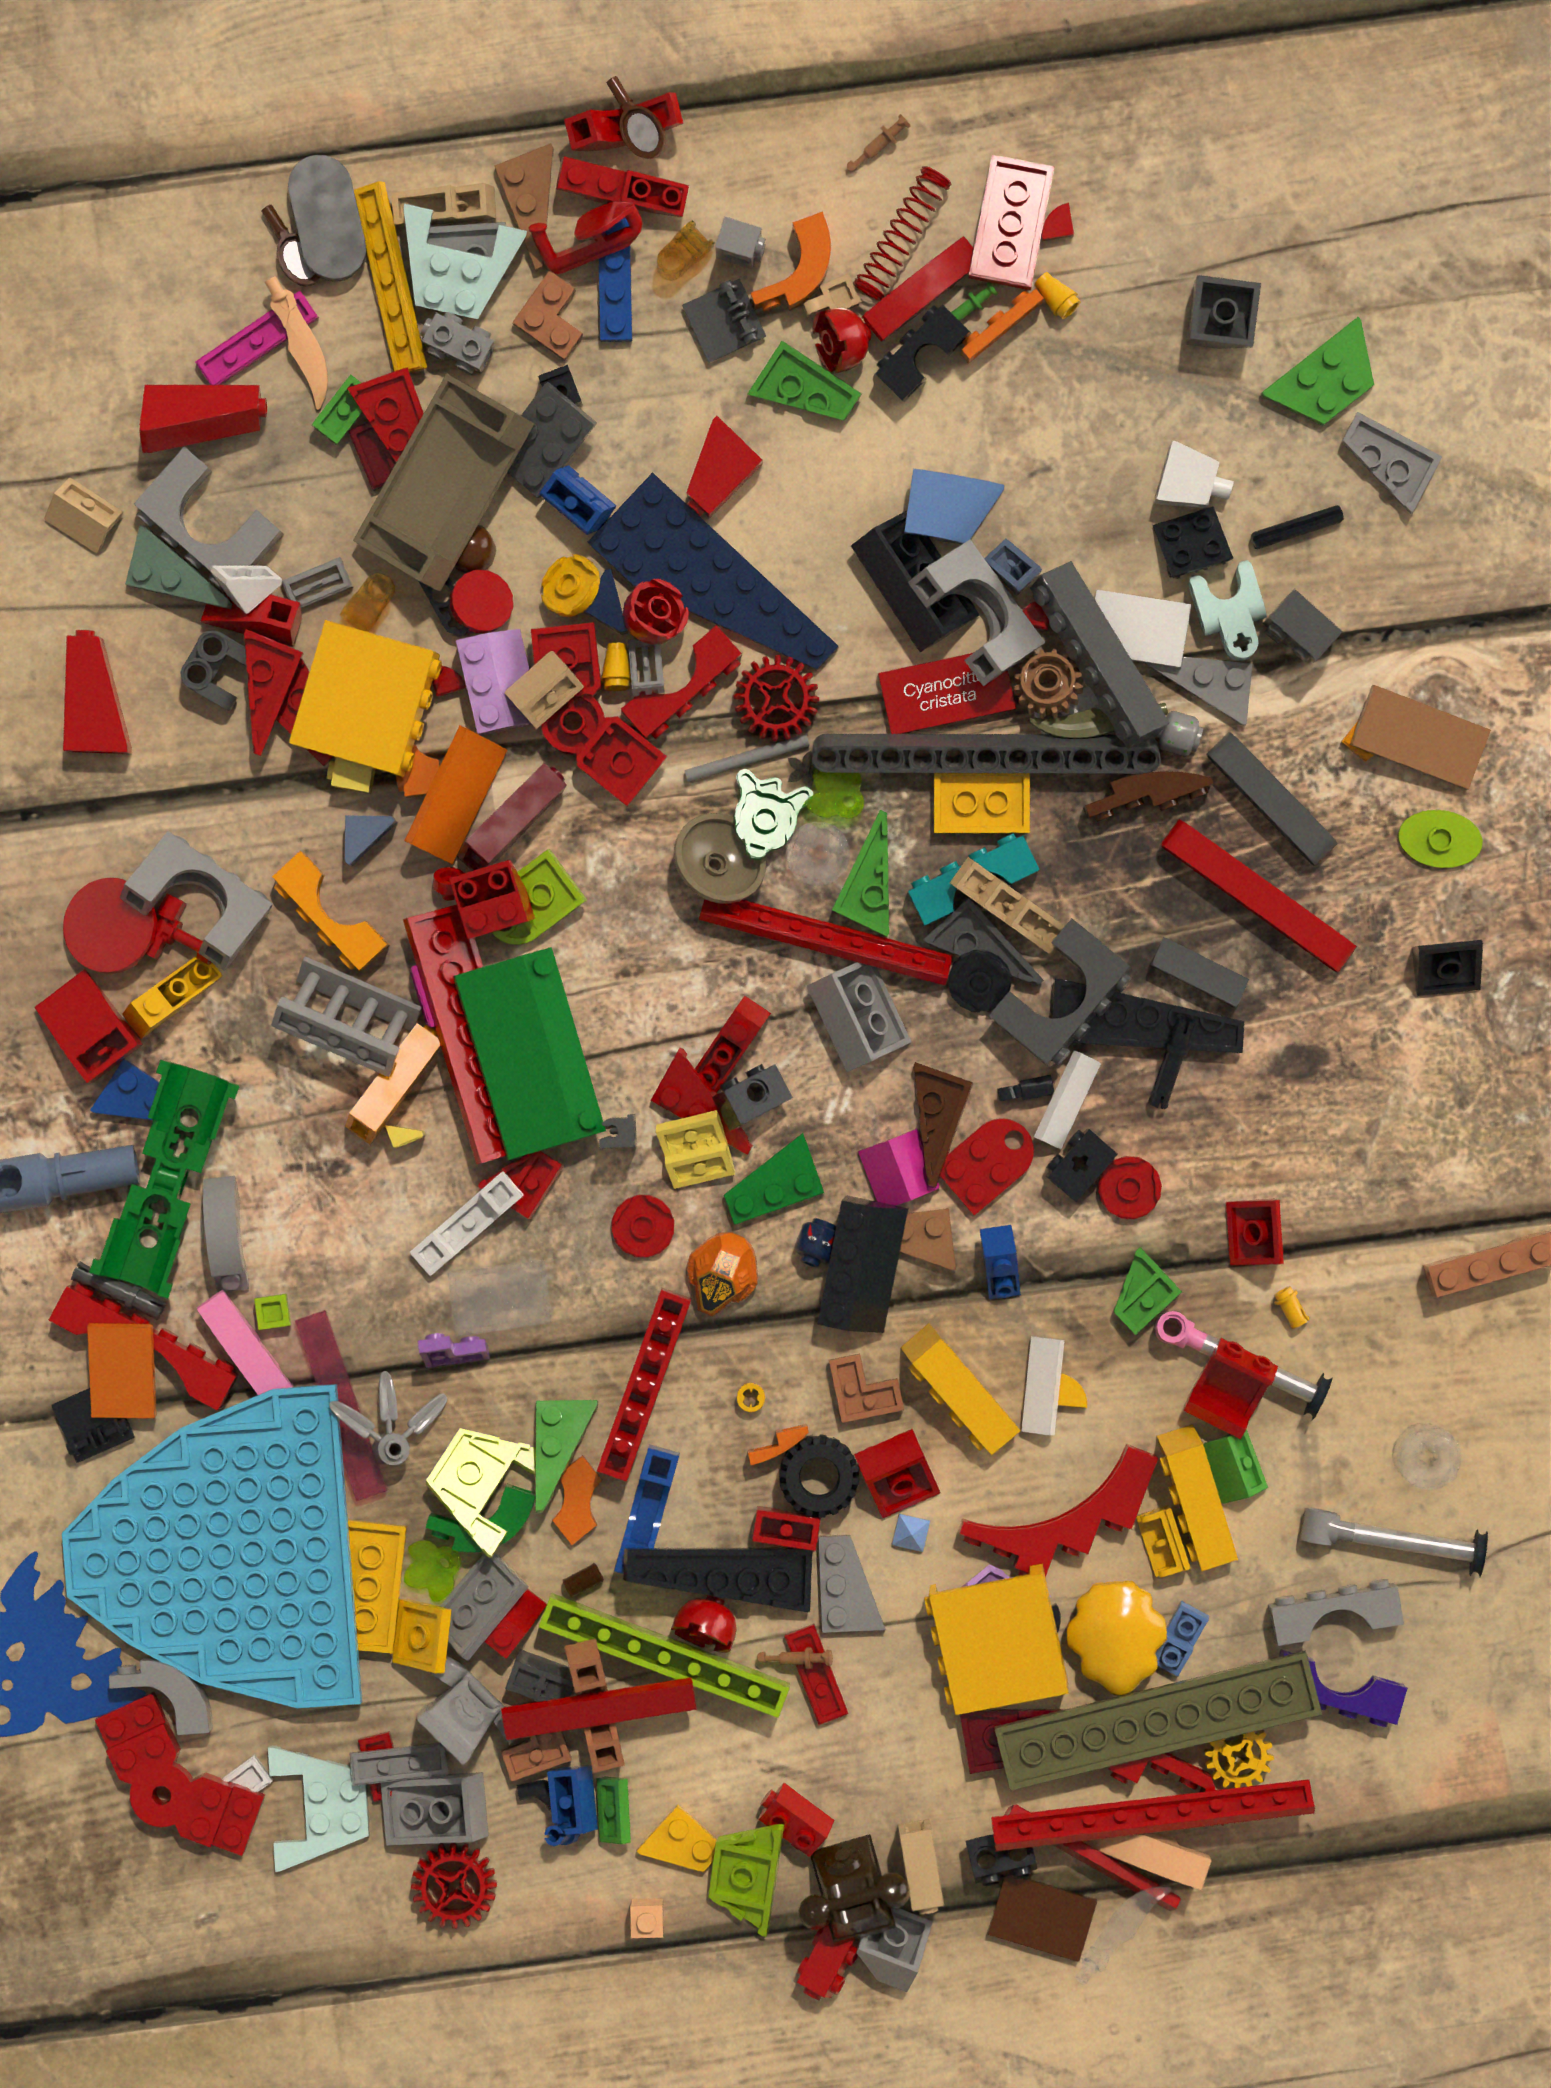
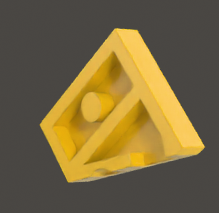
M677 1804L637 1848V1852L643 1856L704 1872L713 1862L717 1839Z

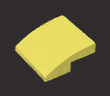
M717 1110L656 1125V1135L663 1150L665 1166L674 1189L735 1175L730 1149Z

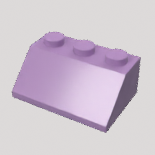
M520 629L490 632L456 640L477 733L480 736L531 725L530 721L505 694V691L529 670Z

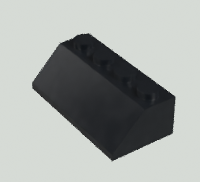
M907 511L874 527L853 543L851 547L908 633L911 641L919 652H922L978 617L979 613L969 598L959 594L947 595L926 608L908 582L942 556L928 536L904 533Z
M848 1195L842 1199L817 1325L845 1331L884 1333L909 1208Z

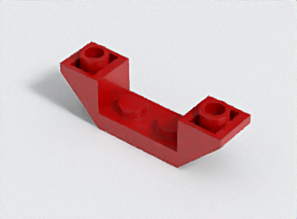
M1168 1752L1108 1767L1112 1771L1110 1776L1125 1784H1128L1129 1780L1138 1783L1148 1761L1152 1762L1151 1768L1164 1775H1168L1169 1771L1181 1776L1179 1781L1196 1790L1199 1785L1201 1786L1199 1792L1216 1790L1209 1772Z

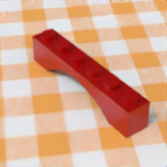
M77 1283L76 1286H66L48 1319L75 1335L87 1333L89 1323L150 1324L148 1319L139 1314L133 1313L131 1317L121 1312L122 1306L111 1299L105 1298L104 1301L93 1297L94 1291L80 1283ZM161 1328L160 1332L153 1329L154 1349L175 1368L183 1380L189 1396L215 1410L221 1409L239 1374L233 1371L235 1366L220 1358L216 1362L205 1356L207 1351L195 1344L189 1343L187 1347L177 1341L178 1336L167 1329Z

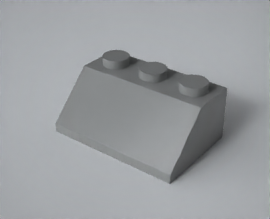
M856 962L807 985L846 1072L911 1043L910 1037L877 967Z

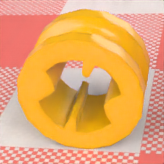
M746 1383L738 1390L737 1403L744 1411L756 1412L764 1405L765 1393L758 1384ZM750 1389V1392H752V1389H755L759 1392L757 1395L758 1404L752 1406V1403H750V1406L744 1404L745 1395L743 1392Z

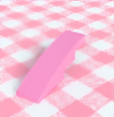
M223 1289L196 1307L215 1337L258 1395L274 1388L294 1387L281 1371L277 1361L260 1341L259 1335Z

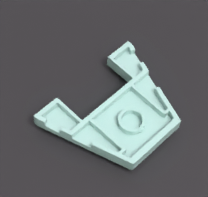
M404 204L415 306L478 319L525 239L527 231L499 225L492 257L482 256L427 243L433 210Z
M277 1746L268 1747L269 1776L303 1775L307 1839L283 1840L273 1843L275 1872L283 1871L369 1836L367 1784L352 1785L350 1766L310 1757L300 1752L295 1753L284 1750Z

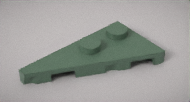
M143 525L139 526L125 585L232 609L233 603L230 602L224 593L208 582L200 572L185 559L181 558L169 545L159 539L151 529Z

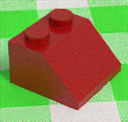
M913 1429L897 1434L886 1441L854 1454L882 1518L941 1493Z

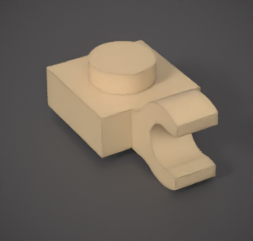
M849 273L820 285L819 290L822 295L803 303L804 306L802 308L808 319L815 316L817 312L826 309H851L860 305L862 301Z

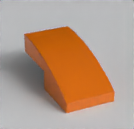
M803 1424L777 1430V1444L748 1450L750 1465L772 1459L792 1448L809 1433L808 1425Z

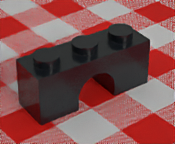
M943 304L939 308L935 305L932 306L921 318L924 324L916 332L910 329L900 339L899 343L902 346L893 355L889 351L876 365L879 370L875 374L904 402L926 380L916 367L915 360L918 351L924 346L936 345L950 356L971 334Z

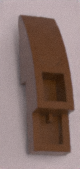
M1175 771L1142 773L1110 782L1108 785L1112 795L1085 805L1083 809L1087 819L1095 816L1098 822L1114 816L1113 809L1125 805L1126 810H1130L1143 805L1144 801L1142 798L1147 796L1151 808L1159 805L1160 810L1163 811L1178 805L1177 798L1189 794L1190 799H1194L1207 794V787L1214 783L1211 777L1194 773Z

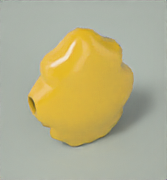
M1133 1581L1094 1583L1089 1591L1077 1600V1615L1067 1624L1068 1647L1081 1656L1082 1674L1088 1680L1099 1683L1110 1694L1117 1696L1132 1693L1144 1679L1155 1673L1158 1668L1156 1651L1167 1641L1166 1620L1164 1616L1152 1607L1153 1600L1151 1594L1139 1588Z

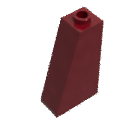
M543 763L464 842L457 857L472 871L495 864L563 793L567 786L563 775L556 768H549Z

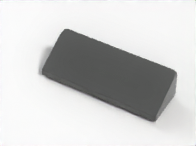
M1163 937L1150 963V966L1234 1008H1237L1249 981L1248 978Z

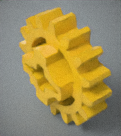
M1264 1730L1258 1733L1253 1731L1241 1734L1238 1739L1230 1742L1225 1739L1208 1742L1212 1745V1749H1205L1204 1754L1211 1757V1760H1208L1205 1765L1207 1769L1215 1768L1211 1774L1213 1779L1216 1780L1222 1776L1221 1784L1225 1788L1230 1782H1233L1234 1788H1240L1241 1783H1245L1247 1787L1252 1786L1251 1780L1253 1779L1262 1783L1263 1778L1260 1773L1262 1771L1271 1772L1266 1761L1274 1760L1273 1754L1266 1752V1750L1273 1747L1270 1741H1262L1267 1735ZM1254 1740L1259 1746V1758L1251 1750ZM1243 1748L1246 1757L1244 1759L1238 1758L1235 1762L1232 1752H1239ZM1218 1752L1226 1757L1227 1762L1224 1770L1219 1764ZM1247 1768L1252 1769V1771H1250L1247 1774L1238 1775L1241 1770Z

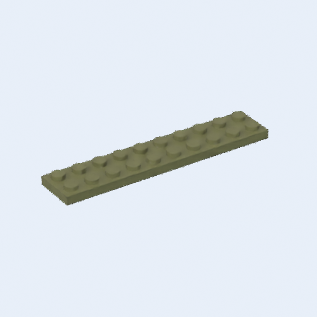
M1305 1650L995 1726L994 1729L1009 1788L1012 1791L1322 1715Z

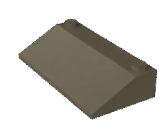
M446 373L353 541L416 580L441 591L534 423Z

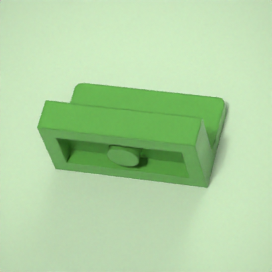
M1247 1429L1241 1439L1228 1434L1223 1438L1203 1443L1222 1504L1250 1498L1268 1488Z

